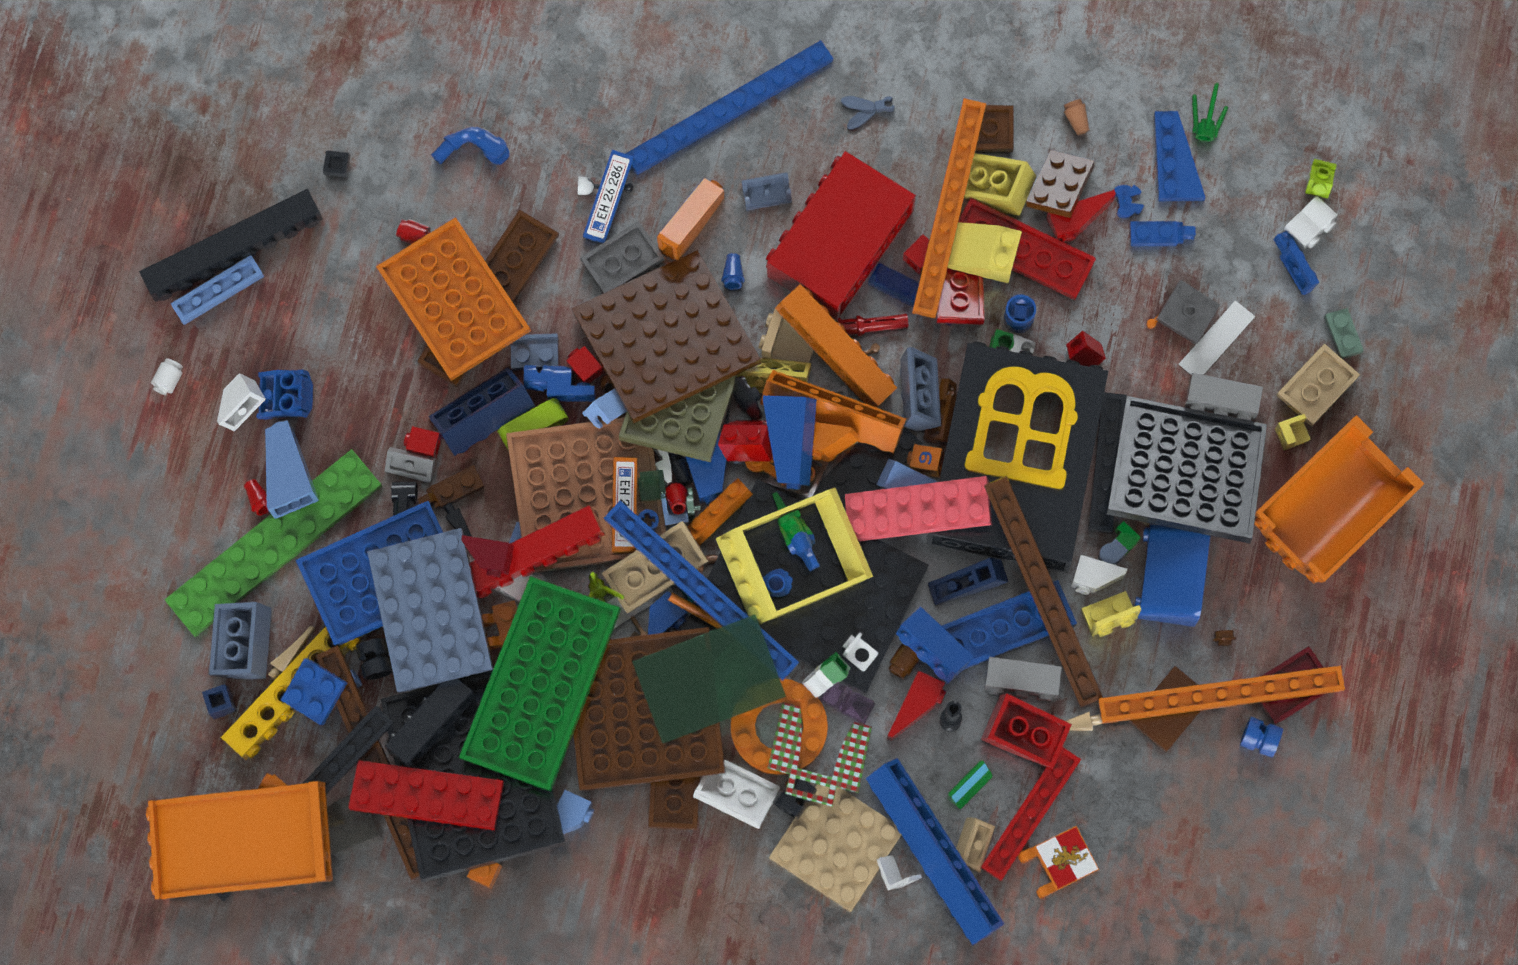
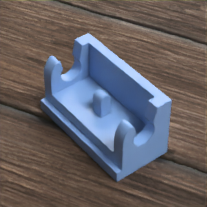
M613 389L593 401L582 414L585 417L587 416L593 425L600 429L603 425L598 420V416L606 424H609L627 411L617 392Z

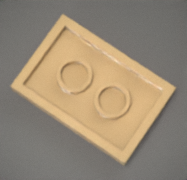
M1324 344L1276 396L1298 415L1305 414V421L1312 427L1359 378L1360 374Z

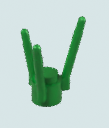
M1217 82L1214 84L1207 118L1201 119V122L1198 120L1197 95H1192V133H1196L1195 137L1201 141L1210 142L1214 140V137L1217 138L1219 128L1228 111V106H1224L1216 125H1214L1215 121L1212 120L1219 87Z

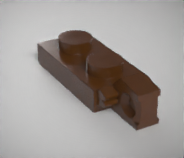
M941 378L939 388L941 426L924 431L923 440L927 443H947L957 397V383L949 378Z
M473 465L426 489L427 494L417 500L419 504L429 501L430 505H434L435 509L440 507L443 509L447 504H453L485 487Z

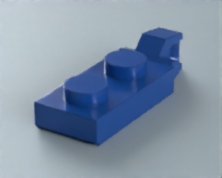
M1130 221V246H1177V244H1183V240H1194L1196 236L1195 226H1183V222Z
M1287 231L1276 235L1273 240L1282 253L1280 255L1281 261L1301 294L1311 293L1320 283L1316 273L1310 268L1303 252L1300 251L1294 241L1295 239Z

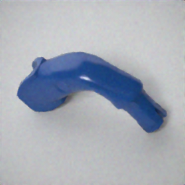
M468 127L445 136L444 142L431 154L439 164H442L454 150L457 151L463 144L471 142L478 146L484 152V156L494 164L501 165L510 156L507 144L502 138L496 137L491 132L480 127Z

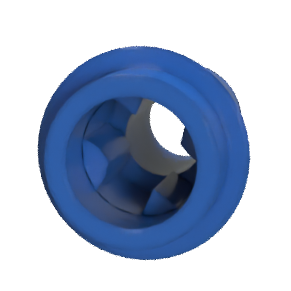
M735 253L726 256L721 279L722 283H724L723 286L729 290L740 289L745 281L740 255Z

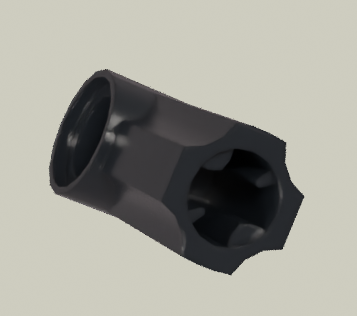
M392 482L393 516L415 507L418 498L417 482Z

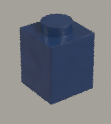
M226 684L202 692L208 714L214 720L237 712L231 690Z

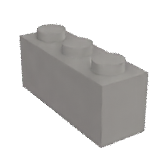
M1192 373L1185 406L1190 407V409L1207 410L1215 414L1237 416L1239 419L1251 421V419L1255 420L1258 415L1263 387Z
M989 657L984 690H990L989 693L993 695H1003L1005 692L1013 693V696L1016 698L1027 699L1028 696L1038 697L1039 701L1052 702V699H1057L1059 695L1062 667Z

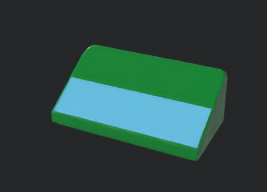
M980 760L948 793L947 799L958 809H962L992 778L993 775L986 763Z

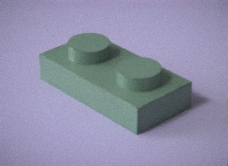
M1348 308L1325 314L1324 319L1338 356L1345 359L1363 353L1364 349Z

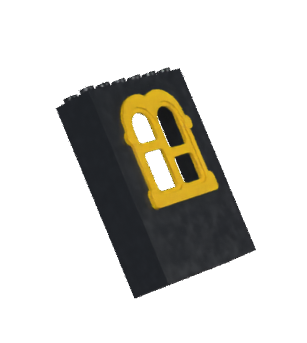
M982 342L968 343L939 482L987 476L988 483L1007 476L1047 569L1068 573L1073 559L1108 371L1103 370L1104 368L1098 365L1087 367L1073 360L1062 362L1057 361L1052 356H1043V358L1033 356V353L1028 351L1017 353L1003 346L992 348L987 347ZM1013 384L1022 390L1024 405L1020 415L993 409L996 391L1001 386ZM1041 393H1055L1063 402V413L1057 434L1045 433L1030 428L1034 401ZM991 421L1014 424L1019 428L1013 460L1010 463L987 459L983 455L988 427ZM1028 440L1050 443L1055 446L1053 464L1050 470L1046 471L1023 465L1022 460ZM991 501L992 525L931 532L928 534L927 545L1017 563Z

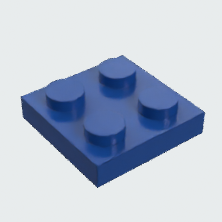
M304 658L281 701L319 725H324L347 682L309 658Z

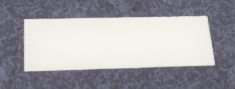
M1235 300L1179 365L1191 375L1192 373L1204 375L1255 316Z

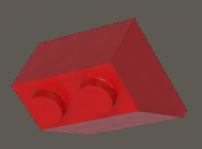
M736 420L723 425L718 446L727 461L771 462L773 455L766 420Z

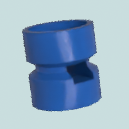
M1021 294L1011 297L1007 302L1004 323L1011 332L1024 333L1032 327L1036 314V304L1033 299Z
M1250 716L1244 729L1240 746L1252 751L1257 748L1260 754L1273 758L1279 745L1283 728L1273 724L1265 726L1264 721Z

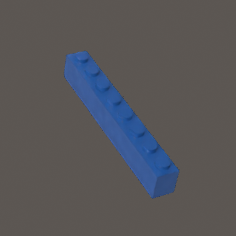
M896 758L883 764L870 774L866 780L871 790L882 803L884 810L893 820L898 832L909 845L911 852L918 859L925 874L936 887L938 894L943 898L952 916L957 920L971 944L974 945L1005 925L899 759Z

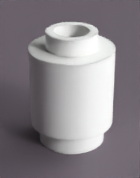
M166 358L164 362H161L151 381V384L154 385L153 389L163 395H166L167 392L173 393L182 375L181 370L183 366L174 360Z

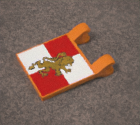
M1077 826L1022 851L1018 855L1021 863H1026L1038 857L1050 883L1041 886L1036 891L1040 899L1099 870Z

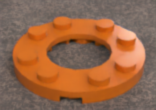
M779 678L755 684L740 697L732 713L731 736L738 754L749 766L764 774L789 775L768 768L772 748L764 745L756 735L755 724L757 716L767 706L785 702L799 706L801 709L803 731L797 768L805 769L812 764L821 753L826 742L828 722L821 701L818 697L815 698L803 684L794 680L784 679L782 681Z

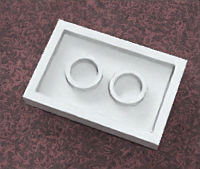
M724 759L726 774L703 776L693 797L759 829L780 790V786Z

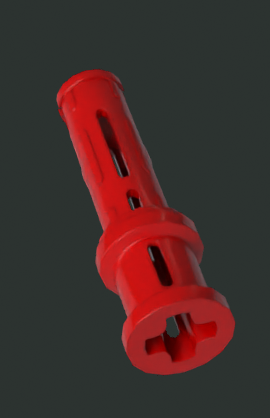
M907 313L863 318L860 315L851 319L836 318V322L844 326L848 335L857 334L862 336L865 332L908 329L909 327Z

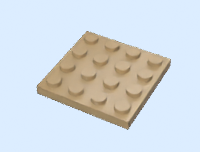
M817 784L815 795L827 798L829 787ZM837 787L833 807L814 801L805 802V811L799 820L795 817L769 856V859L851 913L880 869L877 859L890 854L900 839L901 834L898 832L894 822L842 788Z

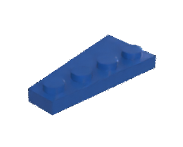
M1155 111L1154 131L1158 202L1205 201L1206 197L1178 111Z

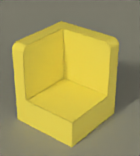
M1305 414L1279 422L1276 426L1275 431L1283 450L1310 441V436L1304 424L1306 420Z

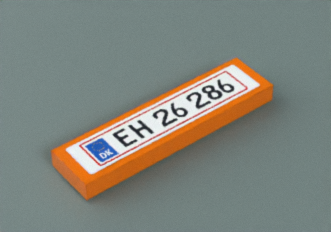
M613 457L612 508L621 501L635 514L637 513V458ZM612 527L611 552H635L636 548Z

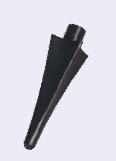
M452 503L444 506L443 508L447 513L445 516L446 520L455 529L461 528L464 536L472 537L460 508L455 509Z

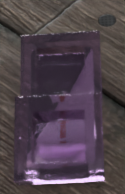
M839 682L831 686L819 697L822 703L863 725L875 706L873 700L852 691L851 688Z

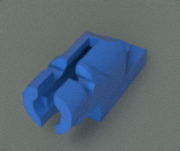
M536 365L524 366L525 389L544 392V389H547L548 400L557 398L559 402H593L596 400L595 386H591L589 383H577L576 386H573L572 368L543 365V369L538 373Z

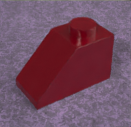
M462 535L461 541L479 567L487 571L486 575L498 578L501 577V574L509 575L514 549L513 545L509 542Z

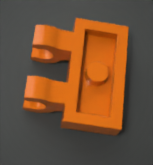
M515 600L492 606L493 613L482 614L485 627L497 624L499 636L488 637L490 650L503 646L517 611Z

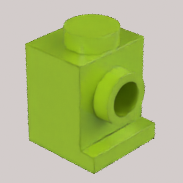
M1313 159L1305 193L1328 199L1333 186L1337 164Z

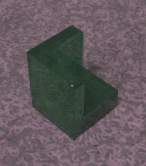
M663 470L639 472L637 480L640 502L665 498L666 490Z

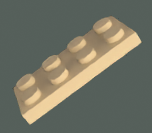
M681 521L660 535L694 568L699 569L709 562L684 521ZM638 550L602 572L611 589L624 595V599H617L627 614L674 585L666 575Z

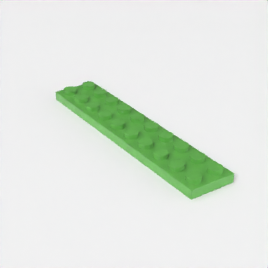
M352 449L312 481L319 501L277 519L270 514L164 599L195 637L213 624L215 604L239 603L382 487V484Z

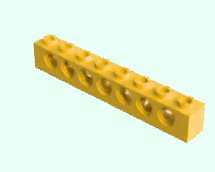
M326 627L221 736L245 760L249 757L253 758L260 751V745L266 739L270 740L277 733V727L282 722H287L294 715V708L281 702L280 697L287 690L304 658H309L314 662L316 655L331 649L332 639ZM364 635L342 644L340 648L343 655L345 656L350 650L354 651L356 646L361 643L360 639ZM267 710H274L272 719H263V715ZM252 727H256L258 730L256 736L247 738V731Z

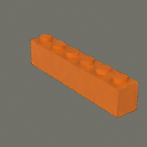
M799 284L775 307L780 315L863 403L877 408L897 389L892 377L881 371L876 360L866 355L860 343L855 339H851L846 333L844 326L830 316L828 309L813 298V294L808 288Z
M772 370L766 380L760 404L763 405V395L816 399L815 422L852 427L860 436L858 442L867 443L878 447L882 451L894 453L900 441L906 418L775 370Z

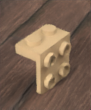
M774 309L773 314L769 313L765 325V327H768L767 334L761 336L759 349H762V358L810 363L813 349L780 313Z

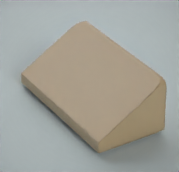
M967 817L956 849L968 868L980 873V867L984 862L995 826L977 818Z

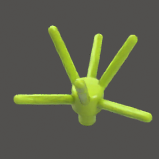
M591 572L588 577L590 580L588 585L590 590L589 597L605 602L604 596L609 593L619 599H624V595L605 586L604 581L599 579L595 572Z

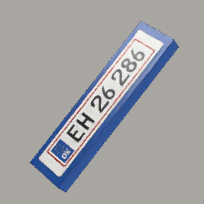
M615 150L611 151L583 234L584 239L600 244L607 241L634 156Z

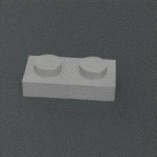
M390 447L387 451L384 472L430 483L433 479L436 458Z

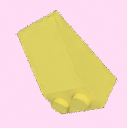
M974 153L964 199L969 200L972 198L999 212L1020 216L1035 181L1036 174L1026 161Z
M958 222L947 268L1009 283L1022 231L998 225Z

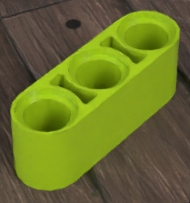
M553 398L504 424L497 432L508 449L506 433L562 426L569 418L558 399Z

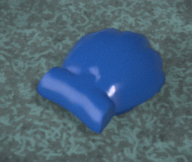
M775 569L765 577H762L770 596H785L792 588L791 583L793 579L783 569Z

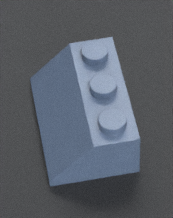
M909 347L900 359L901 398L903 400L902 417L906 418L904 427L919 432L941 426L937 358Z
M258 602L215 604L209 668L210 676L243 680L266 679L272 608Z

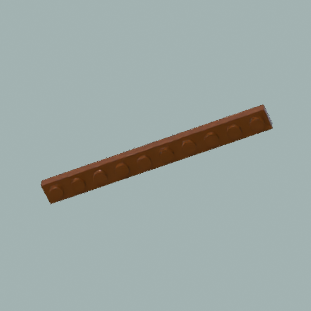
M1004 476L985 484V490L1080 707L1098 701L1099 698H1103V695L1008 477Z
M335 646L316 655V658L321 667L347 682L336 705L347 731L350 733L368 714V711L340 646ZM380 740L360 759V761L390 765ZM383 815L410 879L413 880L420 877L407 818Z

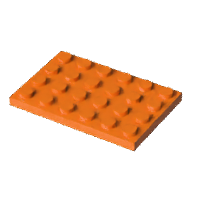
M456 217L376 266L451 381L531 332L530 327Z

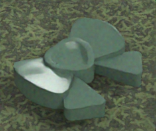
M687 488L686 505L689 522H692L695 518V511L701 510V506H694L692 488Z

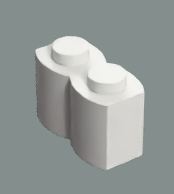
M1316 196L1285 226L1283 232L1287 231L1295 239L1294 241L1302 251L1307 247L1312 249L1320 241L1318 236L1324 231L1326 233L1330 232L1337 224L1335 222L1337 214Z

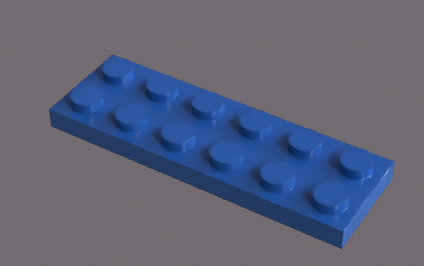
M1056 580L1053 583L1074 627L1077 625V622L1061 585ZM1030 591L942 625L952 637L974 656L965 669L988 661L989 657H998L1049 636Z

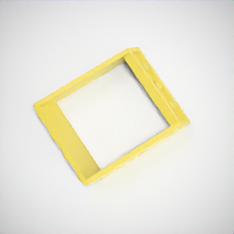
M836 488L829 489L746 523L716 538L746 612L758 625L873 577ZM815 503L848 581L776 611L743 532Z

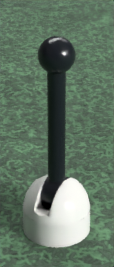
M578 176V195H588L594 189H599L600 184H594L588 177ZM627 183L624 187V190L627 192H632L634 189L631 183Z

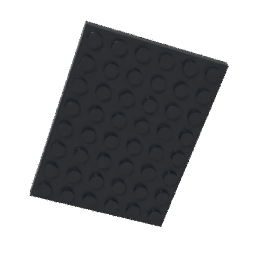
M757 479L751 490L753 495L746 500L732 529L778 511L772 496L775 492L779 494L786 507L800 502V500ZM810 505L799 509V512L801 514L800 517L812 531L815 538L812 551L820 567L809 571L800 556L792 555L781 533L777 519L743 532L762 577H765L775 569H783L793 579L791 583L792 588L787 595L781 597L770 596L776 611L848 581L818 509ZM879 539L859 541L873 577L759 625L796 660L814 669L837 652L850 667L848 676L841 682L864 694L867 693L929 564ZM720 552L707 579L748 615L724 557ZM859 633L863 634L860 638L878 652L876 658L865 671H861L842 655L846 650L843 645L851 635L856 638ZM860 648L856 650L855 658L859 662H865L869 658V653L866 649Z
M493 670L458 678V680L473 691L476 699L414 768L502 780L504 786L495 830L407 818L422 883L566 845L553 788L551 791L459 758ZM437 684L380 699L383 712L395 722L388 729L389 737L392 733L398 732L403 727L404 720L420 708L421 701L436 690ZM394 758V763L396 766L405 767L403 764H401L398 760Z

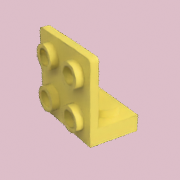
M1126 591L1081 609L1091 635L1099 634V637L1112 633V629L1120 625L1122 628L1133 625L1135 623L1134 620L1138 618L1141 611L1140 605L1132 606Z

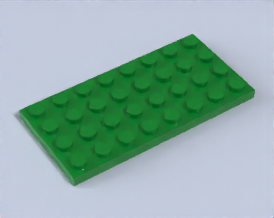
M530 576L459 758L551 791L621 608Z

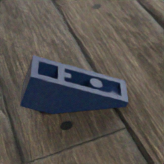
M988 558L928 583L934 605L937 606L990 590L1009 581L1002 559Z

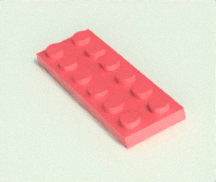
M987 476L845 494L846 514L858 542L992 525L990 499L984 487L985 484H988Z

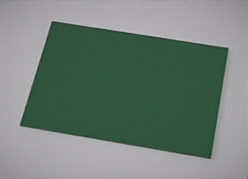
M756 615L632 661L662 744L786 697Z

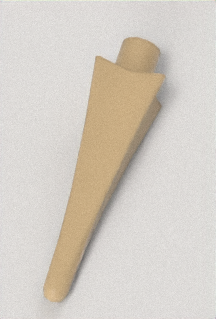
M309 626L289 648L270 663L273 669L269 672L268 676L271 679L275 680L296 658L300 649L314 631V626Z
M1090 712L1066 720V722L1072 724L1069 731H1093V725L1102 724L1100 714L1090 716Z

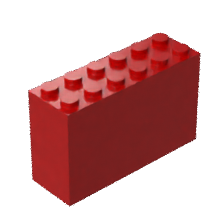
M846 151L841 157L837 156L831 165V172L828 175H823L818 183L819 189L815 194L812 192L805 202V205H807L802 212L798 211L792 220L793 226L789 231L786 229L779 239L781 243L776 249L772 248L766 257L768 278L790 292L799 284L808 288L812 292L813 298L828 309L830 316L834 320L841 317L914 212L916 198L914 193Z

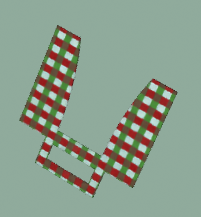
M782 702L768 768L789 774L785 794L833 807L837 787L859 793L872 726L857 722L852 724L839 752L833 777H828L797 768L802 732L801 709L799 706ZM796 778L829 787L827 798L794 789Z

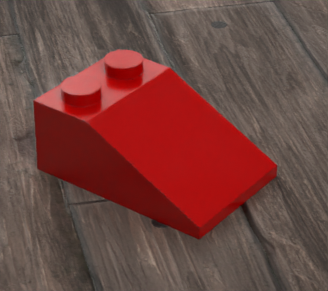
M1006 693L999 695L981 740L1004 751L1053 769L1072 724Z

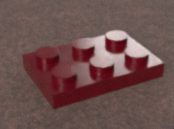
M1310 646L1262 676L1324 667ZM1325 694L1259 702L1272 723L1277 725Z

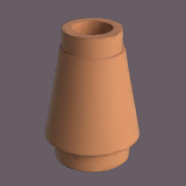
M1078 99L1065 104L1064 114L1076 134L1081 135L1089 132L1086 105L1082 103V100Z

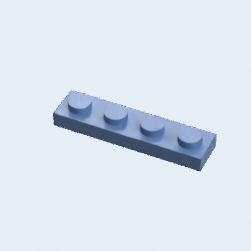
M250 255L172 302L171 305L185 325L263 278L264 275Z

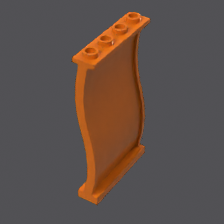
M314 781L272 788L148 801L146 818L150 824V831L147 838L152 856L149 858L150 869L153 870L151 891L157 900L333 881L325 782Z

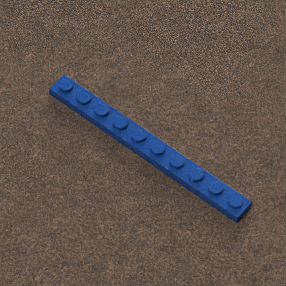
M822 40L818 41L625 153L634 156L631 167L637 175L641 174L833 62L832 55Z
M619 501L604 517V520L780 680L783 681L799 664L789 652L623 502Z

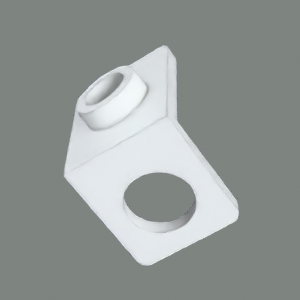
M859 633L856 638L851 635L843 645L846 650L842 655L861 671H865L876 658L878 652L860 638L863 634ZM860 648L866 649L869 653L868 660L865 662L857 661L855 658L856 650Z
M893 855L877 859L881 877L888 890L904 887L922 878L920 874L902 880Z

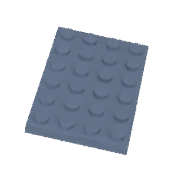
M461 528L367 551L398 693L493 670L466 546L461 541V537L464 535Z

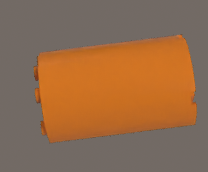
M1357 415L1255 514L1254 524L1266 538V546L1283 558L1282 561L1290 570L1295 568L1314 584L1316 582H1325L1425 484L1409 467L1401 471L1368 438L1373 431Z

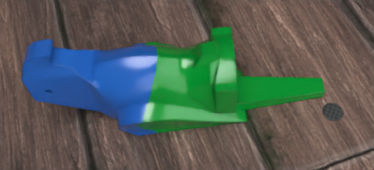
M777 492L773 493L772 496L777 509L785 508L786 505ZM799 510L782 516L777 521L792 555L800 556L809 571L820 567L812 551L815 538L812 531L800 517Z

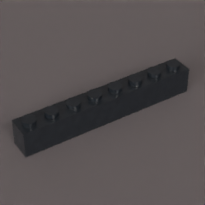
M307 188L139 271L154 301H165L173 293L179 290H187L193 286V283L199 280L210 279L214 276V273L222 269L227 270L234 266L236 262L250 255L254 257L256 252L264 248L270 249L282 239L293 238L299 231L315 227L323 218Z

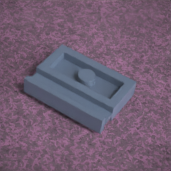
M558 334L524 335L511 343L512 371L524 370L525 365H536L537 370L543 369V365L559 366Z

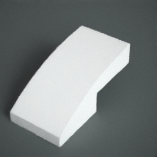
M653 449L660 459L659 462L655 463L657 474L667 488L672 482L668 452Z

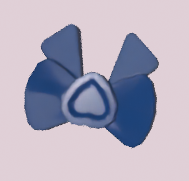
M1128 185L1115 187L1113 190L1116 192L1115 196L1119 206L1117 216L1128 218L1133 216L1134 213L1139 215L1144 205L1131 203V197L1141 194L1142 191L1136 185L1132 187Z

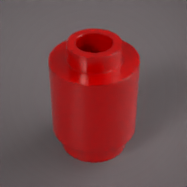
M403 219L398 226L396 236L401 238V241L411 245L431 233V228L410 219L407 221Z

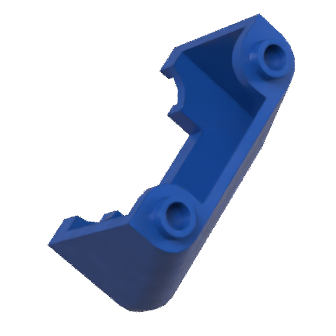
M1150 523L1149 527H1145L1143 532V541L1147 542L1148 548L1142 592L1140 597L1135 598L1134 607L1137 605L1141 607L1137 619L1195 627L1200 619L1210 535Z

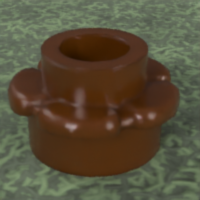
M1234 630L1214 631L1215 638L1212 640L1217 642L1218 646H1230L1237 637H1234Z

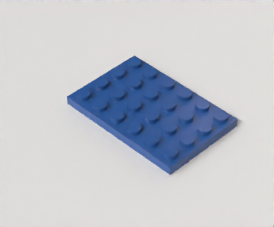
M429 501L296 560L334 646H340L383 626L367 551L443 533Z

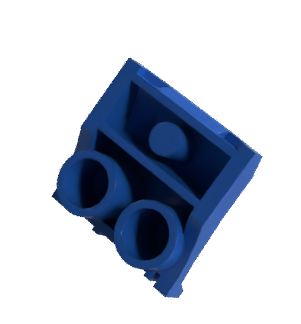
M304 369L273 370L258 373L260 390L266 400L259 406V413H257L256 418L275 419L282 417H307L313 407V383L308 371Z

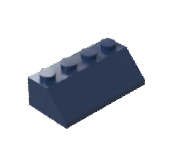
M507 367L428 417L438 433H440L447 447L456 456L466 452L470 446L478 441L485 440L491 433L528 412L535 405L523 384Z

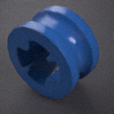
M650 509L643 510L638 517L641 520H644V516L654 519L650 528L655 530L659 523L657 513Z

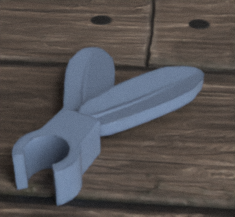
M855 96L843 97L841 103L845 107L860 111L849 120L847 129L856 130L860 128L876 112H893L895 110L894 105L891 107L885 106L886 102L893 101V97L887 96L882 100L874 102Z

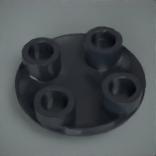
M744 376L735 378L734 397L738 407L749 420L757 421L761 419L763 414L758 405V401L761 399L759 391L756 387L751 388Z

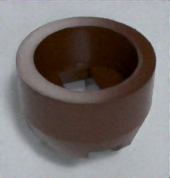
M607 374L600 380V387L604 394L614 389Z

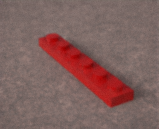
M1062 747L1054 768L1046 767L980 867L982 870L1000 882L1002 881L1081 761L1079 757Z

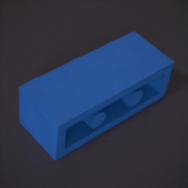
M919 607L906 619L896 632L900 641L904 645L909 646L922 662L927 663L934 670L935 674L948 684L967 667L974 657L922 607Z

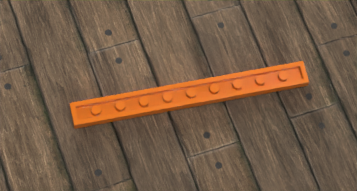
M963 99L912 311L913 314L934 319L936 317L986 103Z
M1341 666L1099 698L1098 703L1101 722L1105 724L1340 692L1345 690Z

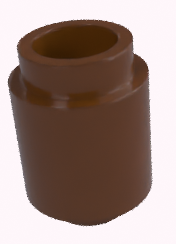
M901 643L889 662L888 670L904 680L906 675L909 676L920 659L909 646Z

